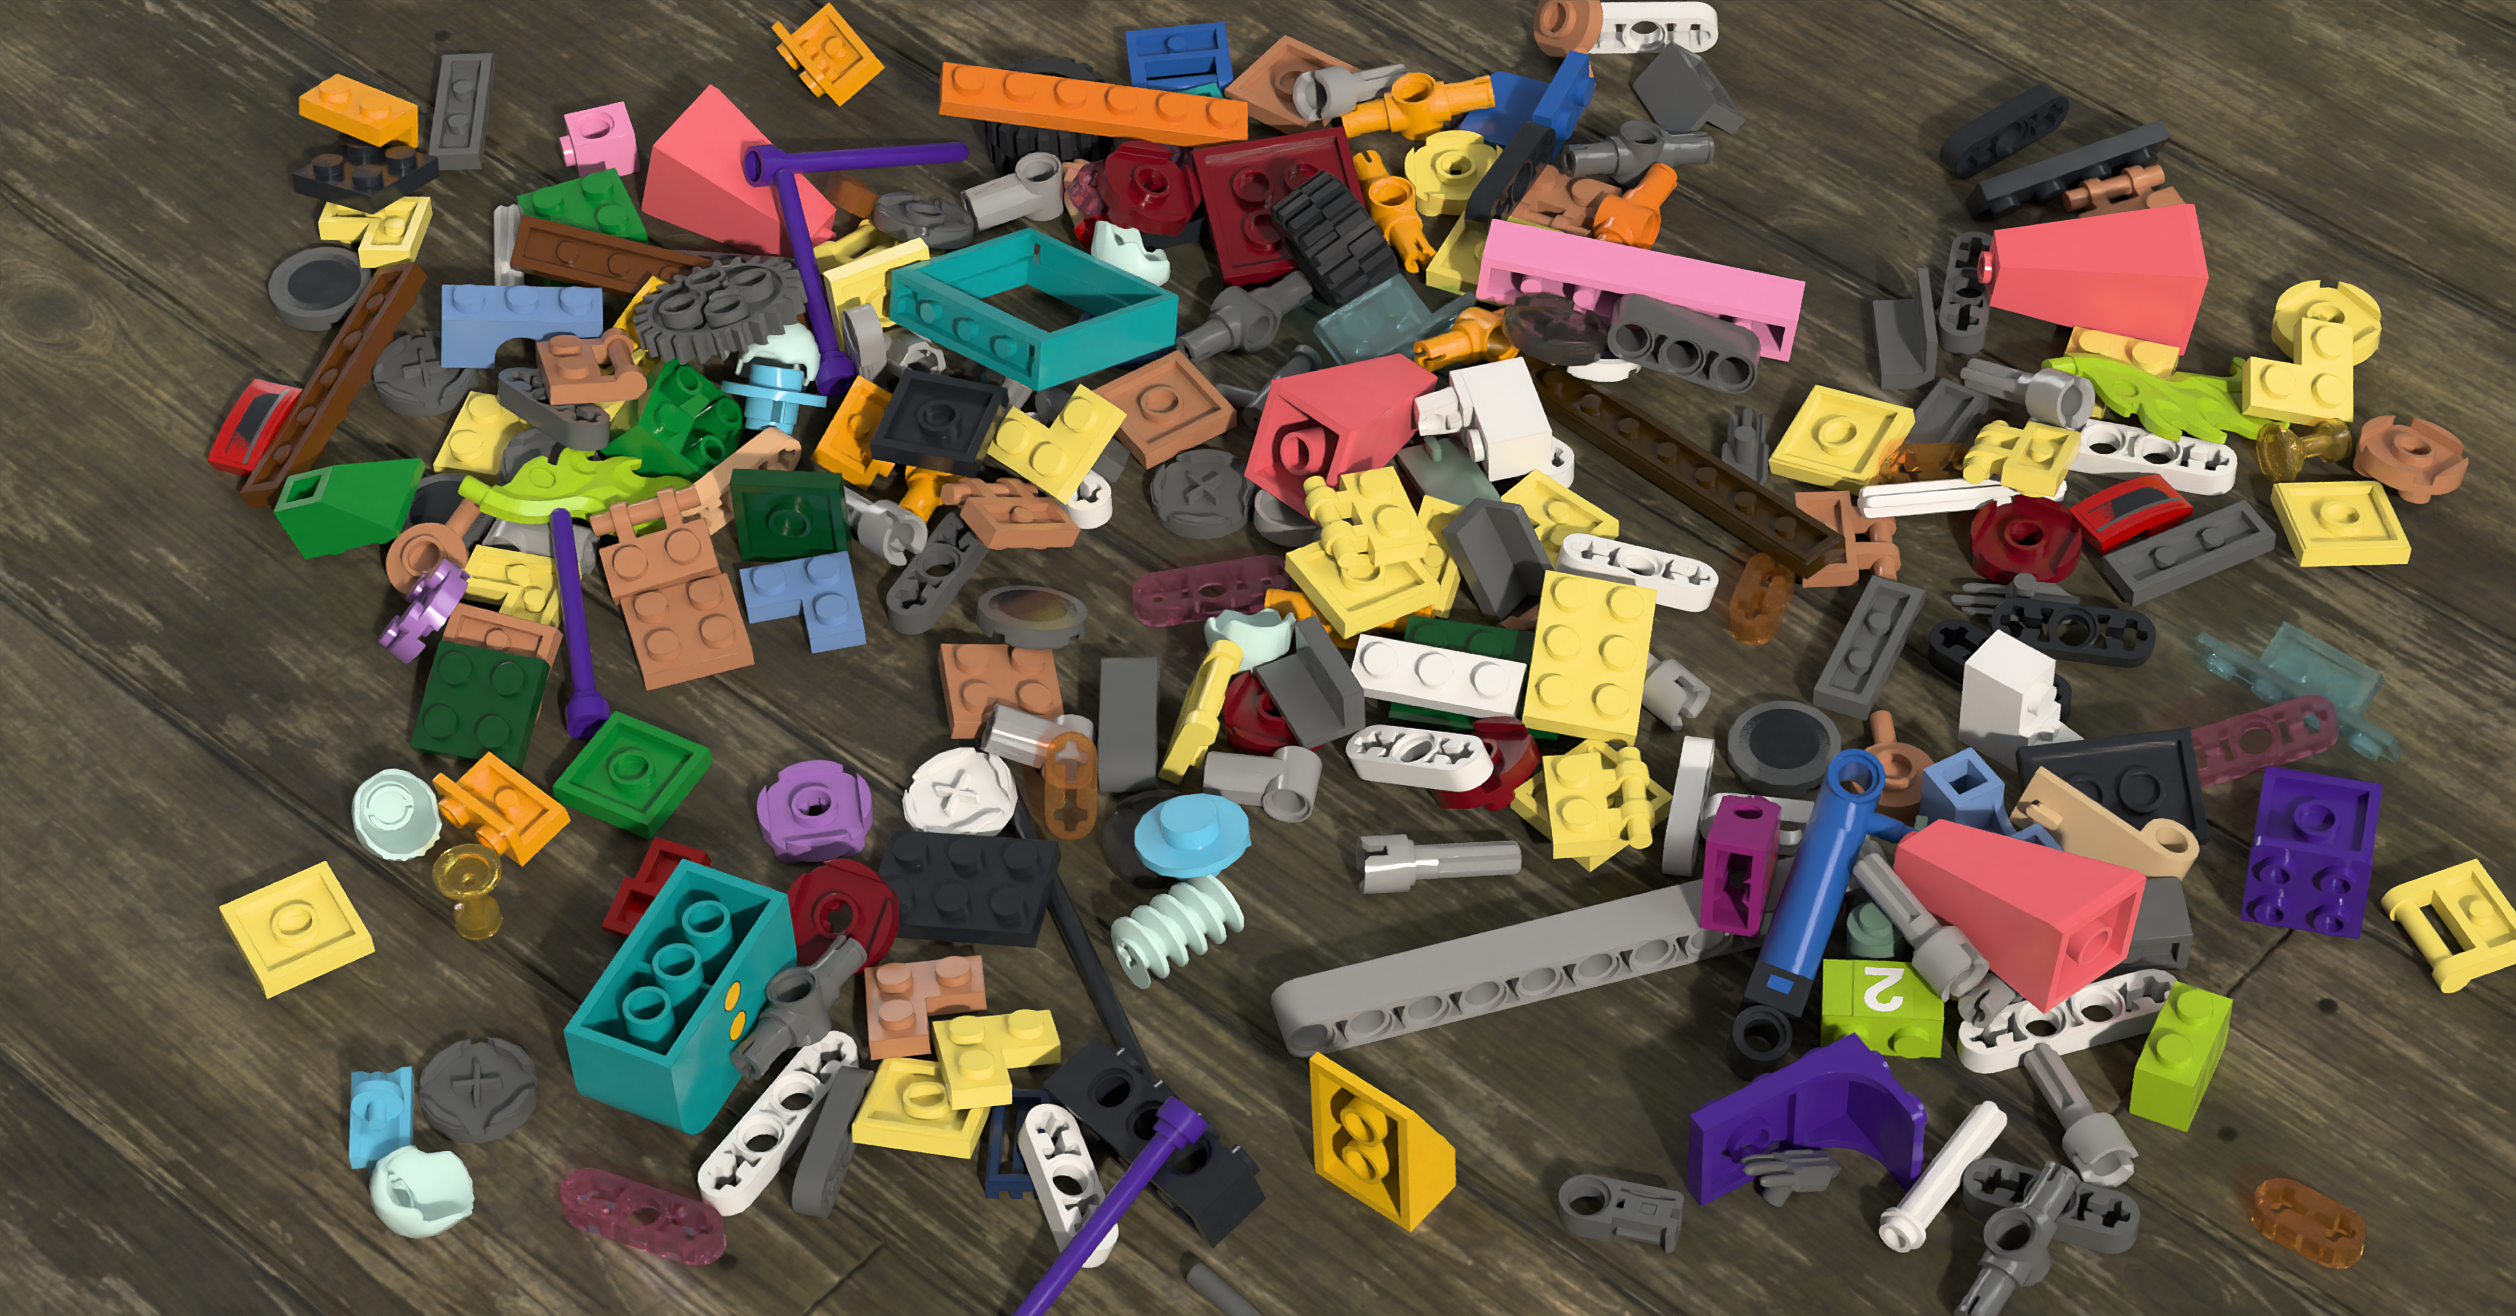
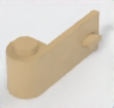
M2042 766L2036 771L2008 819L2022 829L2039 823L2065 852L2138 870L2147 879L2177 877L2182 882L2200 850L2194 835L2183 825L2173 820L2159 818L2147 823L2140 832Z

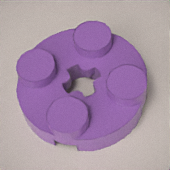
M442 558L429 575L424 573L416 581L405 598L411 605L402 617L396 615L380 635L378 642L387 648L388 653L402 663H410L426 646L418 640L419 636L427 637L433 630L438 632L466 591L469 584L466 580L471 577V574L453 561L449 562L447 559Z
M811 760L793 764L778 773L779 781L772 785L768 792L766 785L760 792L757 800L760 832L765 842L774 849L775 857L779 861L787 864H794L800 861H825L839 856L856 855L865 846V835L870 830L873 822V805L870 789L866 781L859 774H857L856 779L852 775L844 773L843 765L827 760ZM814 805H821V810L825 812L818 816H807L810 811L809 807Z

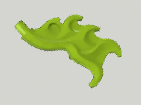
M2064 353L2063 357L2045 359L2041 364V370L2053 368L2088 379L2092 383L2094 391L2105 405L2124 417H2130L2131 413L2137 414L2141 424L2148 431L2166 440L2179 442L2182 430H2185L2199 439L2224 445L2228 434L2221 430L2238 433L2249 439L2275 441L2282 439L2286 435L2290 422H2273L2266 418L2242 414V366L2246 361L2241 357H2234L2229 368V373L2233 375L2232 377H2217L2178 371L2171 377H2159L2123 360L2092 353Z
M567 447L560 454L557 465L548 463V458L545 456L533 458L521 467L510 483L502 487L496 484L490 487L476 478L467 475L459 487L458 494L479 505L480 512L519 524L549 523L552 511L557 508H564L570 512L571 517L583 518L591 525L590 516L609 511L610 504L625 500L627 505L656 497L657 490L673 486L674 491L689 487L694 483L676 476L640 477L632 472L639 469L642 464V459L636 457L618 456L604 461H590L587 457L593 456L595 451H579ZM662 517L636 525L634 529L638 538L667 529L665 518ZM616 531V532H613V533H609V535H613V536H617V537H618L617 531Z

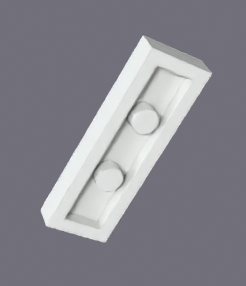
M1360 634L1351 671L1364 689V697L1479 718L1494 716L1517 718L1528 675L1527 664L1365 634Z

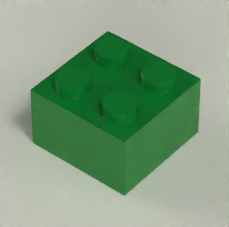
M616 168L592 173L581 178L516 196L520 219H522V215H527L648 244L646 230ZM541 277L545 287L577 286Z

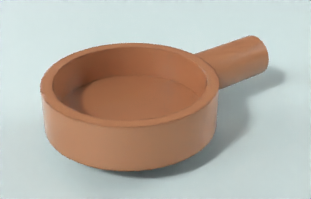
M1540 0L1533 24L1534 36L1539 48L1545 54L1565 60L1570 50L1587 54L1594 47L1601 33L1603 24L1600 0ZM1589 61V77L1594 78Z
M464 498L445 525L438 523L418 524L405 530L395 539L387 554L386 571L390 582L403 599L406 598L410 589L424 573L429 575L442 558L447 559L449 562L453 561L465 569L471 555L462 538L481 514L479 505Z
M1879 710L1872 713L1869 717L1874 745L1865 749L1877 757L1883 765L1886 774L1885 785L1875 812L1899 821L1912 820L1920 812L1923 769L1933 765L1934 762L1921 749L1906 743L1897 742L1891 713ZM1850 781V793H1864L1863 788L1859 784Z

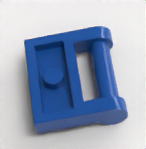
M1225 22L1125 31L1131 87L1178 93L1215 82L1225 98L1224 90L1233 82ZM1216 71V74L1147 80V78H1158L1161 76Z

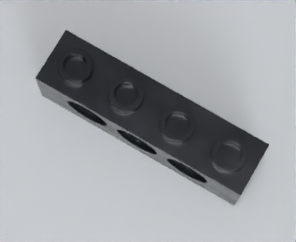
M1096 1036L1042 1084L1052 1103L1067 1110L1075 1118L1081 1134L1124 1172H1126L1156 1134L1152 1128L1159 1120L1155 1114L1170 1095L1180 1100L1162 1080L1156 1079L1152 1084L1142 1076L1144 1073L1142 1067L1128 1051L1119 1046L1113 1052ZM1195 1111L1209 1127L1194 1146L1187 1143L1182 1151L1175 1148L1144 1189L1211 1248H1214L1254 1211L1266 1197L1254 1177L1260 1172L1255 1161L1236 1144L1230 1149L1226 1148L1218 1141L1221 1137L1215 1127L1201 1113Z

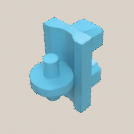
M412 1066L400 1067L394 1072L387 1074L383 1072H373L371 1074L363 1071L351 1072L349 1160L352 1169L367 1168L369 1176L372 1177L376 1163L381 1158L399 1148L413 1145L414 1074Z

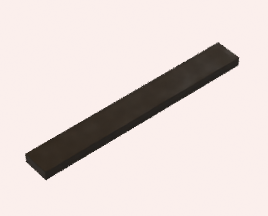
M1529 349L1515 357H1523L1545 414L1806 580L1846 552L1844 536L1598 382L1575 377L1571 373L1566 372L1567 364L1556 360L1554 366L1547 362L1544 356Z

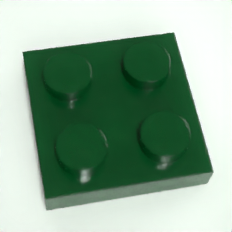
M757 469L732 470L729 485L742 561L785 562L848 551L849 559L851 560L853 549L842 473Z
M440 640L410 747L418 753L474 764L488 752H491L513 770L521 773L551 666L542 659Z

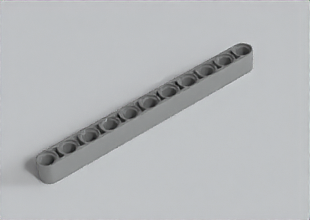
M1864 840L1856 864L1868 854L1877 853L1890 866L1881 845L1876 841ZM1795 856L1777 860L1776 872L1758 938L1700 928L1703 879L1295 978L1280 985L1271 995L1270 1003L1288 1052L1295 1057L1307 1058L1312 1057L1316 1052L1320 1054L1331 1053L1763 945ZM1737 871L1731 874L1728 878L1730 885L1734 888L1745 890L1747 883H1743L1746 871ZM1852 873L1833 928L1847 925V918L1851 910L1859 904L1874 901L1856 880L1854 873Z

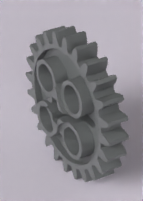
M755 256L747 263H742L741 258L736 257L729 265L722 266L721 262L717 260L713 262L710 268L693 267V273L688 277L675 275L673 276L674 284H660L656 286L658 294L645 295L643 297L645 305L635 308L637 316L633 317V322L643 351L648 350L651 358L661 355L662 362L666 363L678 357L680 365H684L692 358L698 357L700 364H704L713 355H719L721 360H726L730 352L748 353L749 346L753 343L759 345L769 344L767 340L769 335H784L786 332L783 325L798 323L797 315L805 313L804 303L808 302L799 270H792L791 263L786 262L779 265L778 259L775 257L762 263L760 256Z

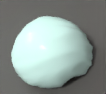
M1107 221L1096 222L1091 245L1092 256L1157 286L1167 282L1171 270L1164 250L1156 249L1153 253L1147 252L1144 248L1140 232L1136 228L1122 229Z
M799 322L793 325H783L786 332L784 335L767 336L769 344L759 345L753 343L749 346L748 353L743 354L739 352L735 371L736 375L750 378L752 364L804 371L801 392L805 391L810 381L815 380L820 368V353L818 352L815 338L811 331L807 330Z
M1266 608L1250 616L1226 609L1216 619L1211 617L1206 621L1204 632L1207 646L1210 649L1211 645L1218 640H1228L1236 643L1244 653L1239 671L1236 674L1241 675L1251 670V676H1255V668L1285 657L1290 647L1296 619L1294 618V613L1289 612L1284 620H1282L1279 612L1273 608Z
M385 769L363 782L355 792L351 809L354 831L362 847L371 854L391 862L411 860L416 856H424L426 850L433 847L435 841L439 840L442 822L438 814L436 796L427 783L410 772L399 769Z
M416 1145L399 1148L381 1158L376 1163L369 1183L370 1201L380 1220L394 1233L414 1239L439 1235L470 1216L474 1208L472 1202L475 1198L473 1195L472 1179L460 1158L451 1151L425 1153L418 1150Z

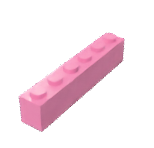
M1492 218L1482 256L1475 298L1610 325L1612 308L1619 298L1632 293L1643 294L1745 327L1753 331L1759 338L1761 344L1760 356L1789 362L1805 282ZM1636 324L1623 325L1629 330H1643L1642 327Z

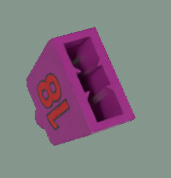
M1727 795L1722 797L1706 840L1700 928L1754 938L1759 937L1777 866L1782 812L1781 806L1777 803L1770 802L1765 797L1759 795L1747 797ZM1737 871H1746L1743 883H1747L1745 890L1731 886L1728 881L1729 876Z

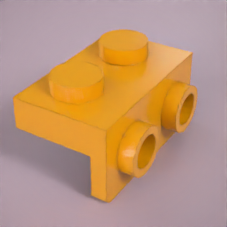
M830 2L792 35L779 21L771 27L783 41L776 47L779 53L795 71L801 65L805 67V70L799 75L804 83L818 98L826 92L839 107L885 68Z
M338 73L299 97V115L378 147L386 143L394 146H410L414 149L418 147V105Z
M858 375L810 460L833 473H842L843 479L864 491H867L877 473L887 478L895 463L872 459L870 442L893 394Z
M488 752L456 783L442 773H439L432 780L441 798V801L437 803L438 809L451 824L459 829L466 824L475 831L478 841L492 855L499 858L504 853L522 867L571 821L565 807L491 752Z

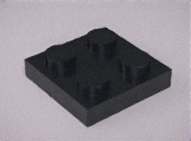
M351 137L346 141L345 145L328 154L315 157L312 163L294 172L292 176L295 193L373 215L436 179L440 174L438 158L416 152L413 147L394 146L387 143L378 147Z
M905 369L870 442L872 459L975 478L1009 404L1008 387Z

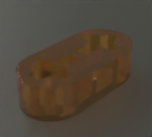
M833 171L823 192L825 197L833 204L865 219L870 218L875 204H877L880 197L874 187L842 171Z
M1959 442L1906 444L1899 446L1882 461L1879 468L1880 482L1884 485L1959 478L1956 471L1941 470L1952 461L1955 469L1964 471L1963 461L1967 452L1972 447ZM1903 463L1906 471H1922V473L1911 481L1907 473L1899 472L1898 467Z
M1764 552L1751 557L1744 568L1729 603L1728 630L1736 641L1746 645H1760L1774 638L1794 595L1795 572ZM1769 577H1774L1769 588L1762 587V582H1766ZM1755 608L1762 610V614H1758L1755 620H1749Z
M1074 731L1064 732L1055 737L1047 747L1044 760L1045 826L1052 836L1065 842L1079 841L1087 836L1094 827L1097 816L1098 756L1096 747L1090 738L1083 733ZM1068 742L1076 743L1077 752L1087 754L1088 759L1087 763H1081L1077 766L1076 783H1066L1065 764L1055 762V753L1064 752ZM1065 791H1076V809L1086 811L1087 816L1086 821L1077 822L1075 831L1072 832L1065 831L1063 821L1054 820V810L1058 811L1064 808Z
M2272 1178L2264 1181L2257 1188L2251 1213L2252 1223L2257 1231L2265 1237L2331 1269H2344L2353 1266L2360 1260L2367 1232L2366 1224L2358 1213L2288 1178ZM2282 1204L2291 1208L2284 1209L2280 1214L2271 1211V1209H2278ZM2337 1232L2347 1236V1238L2340 1237L2336 1242L2329 1241L2326 1238H2332Z

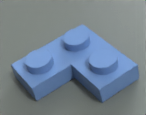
M848 551L739 570L749 624L804 614L812 653L866 644L865 629Z

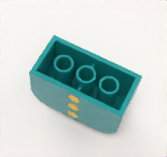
M682 859L563 1030L575 1086L580 1095L686 1134L695 1135L703 1131L715 1118L743 1076L732 1065L730 1054L754 1031L759 1024L760 1014L770 1004L766 995L767 984L777 973L796 967L797 951L788 894Z

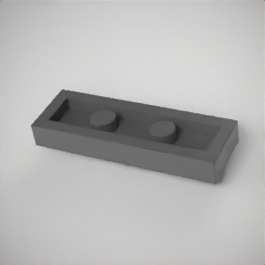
M493 53L450 54L442 56L428 155L438 158L439 170L482 169L495 75Z
M2242 500L2104 556L2102 572L2130 606L2134 607L2274 550L2276 534L2246 500Z
M1872 575L1814 688L1813 705L1867 721L1924 607L1925 590Z

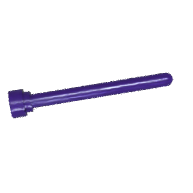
M946 142L786 154L784 150L777 149L772 144L752 145L745 152L743 167L745 177L752 187L775 186L774 175L782 168L791 170L793 174L953 163L964 161L968 157L969 150L962 142Z
M782 168L775 173L774 183L796 268L799 270L808 299L806 306L815 341L818 345V352L820 353V368L815 378V384L818 393L822 396L835 397L844 395L849 392L856 380L857 372L852 359L847 358L846 353L839 349L795 176L791 170Z
M557 508L550 514V527L574 693L565 707L567 732L570 736L580 740H590L609 719L611 712L608 701L603 698L601 693L596 691L572 517L568 510Z
M1170 1095L1155 1114L1159 1119L1152 1128L1156 1134L1011 1316H1043L1175 1148L1182 1151L1187 1143L1194 1146L1209 1127L1197 1113L1174 1096Z

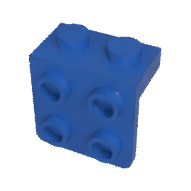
M1570 50L1551 83L1503 71L1494 72L1491 74L1490 80L1496 107L1469 111L1459 130L1471 131L1484 136V144L1491 146L1496 151V144L1504 150L1526 121H1532L1553 128L1556 133L1553 154L1548 163L1552 165L1565 141L1572 135L1575 124L1583 110L1591 102L1595 88V79L1589 77V55Z

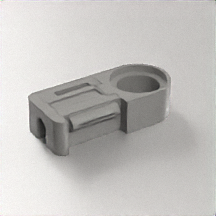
M866 303L844 310L842 316L847 358L852 359L857 376L860 375L890 393L886 382L884 361L887 359L884 334L874 307L871 303Z

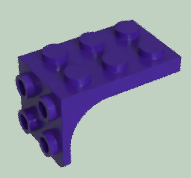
M2266 766L2240 920L2262 923L2272 927L2280 926L2317 932L2327 936L2360 939L2372 872V853L2383 784Z
M1854 1032L1824 1048L1817 1047L1808 1051L1800 1060L1774 1073H1765L1758 1076L1747 1087L1723 1099H1713L1706 1102L1695 1113L1691 1114L1689 1123L1687 1190L1697 1203L1703 1206L1762 1176H1750L1744 1173L1742 1169L1746 1165L1739 1163V1161L1745 1156L1784 1152L1785 1150H1817L1834 1147L1852 1149L1871 1156L1891 1173L1904 1190L1909 1191L1921 1176L1927 1114L1920 1099L1911 1091L1905 1092L1894 1079L1884 1057L1876 1050L1870 1051Z

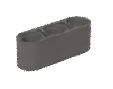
M1632 293L1624 295L1614 304L1607 343L1609 349L1616 357L1728 394L1744 393L1755 384L1761 344L1753 331L1643 294ZM1636 324L1642 327L1643 330L1633 331L1625 328L1623 325ZM1675 341H1688L1694 344V346L1682 347L1675 344ZM1738 357L1743 359L1745 362L1738 364L1731 363L1727 361L1726 358Z
M1158 656L1102 657L1098 739L1100 793L1158 792L1160 668Z

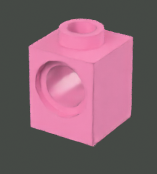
M624 101L564 115L567 136L559 137L560 148L565 166L575 165L579 178L611 168H616L619 176L641 171L635 133Z

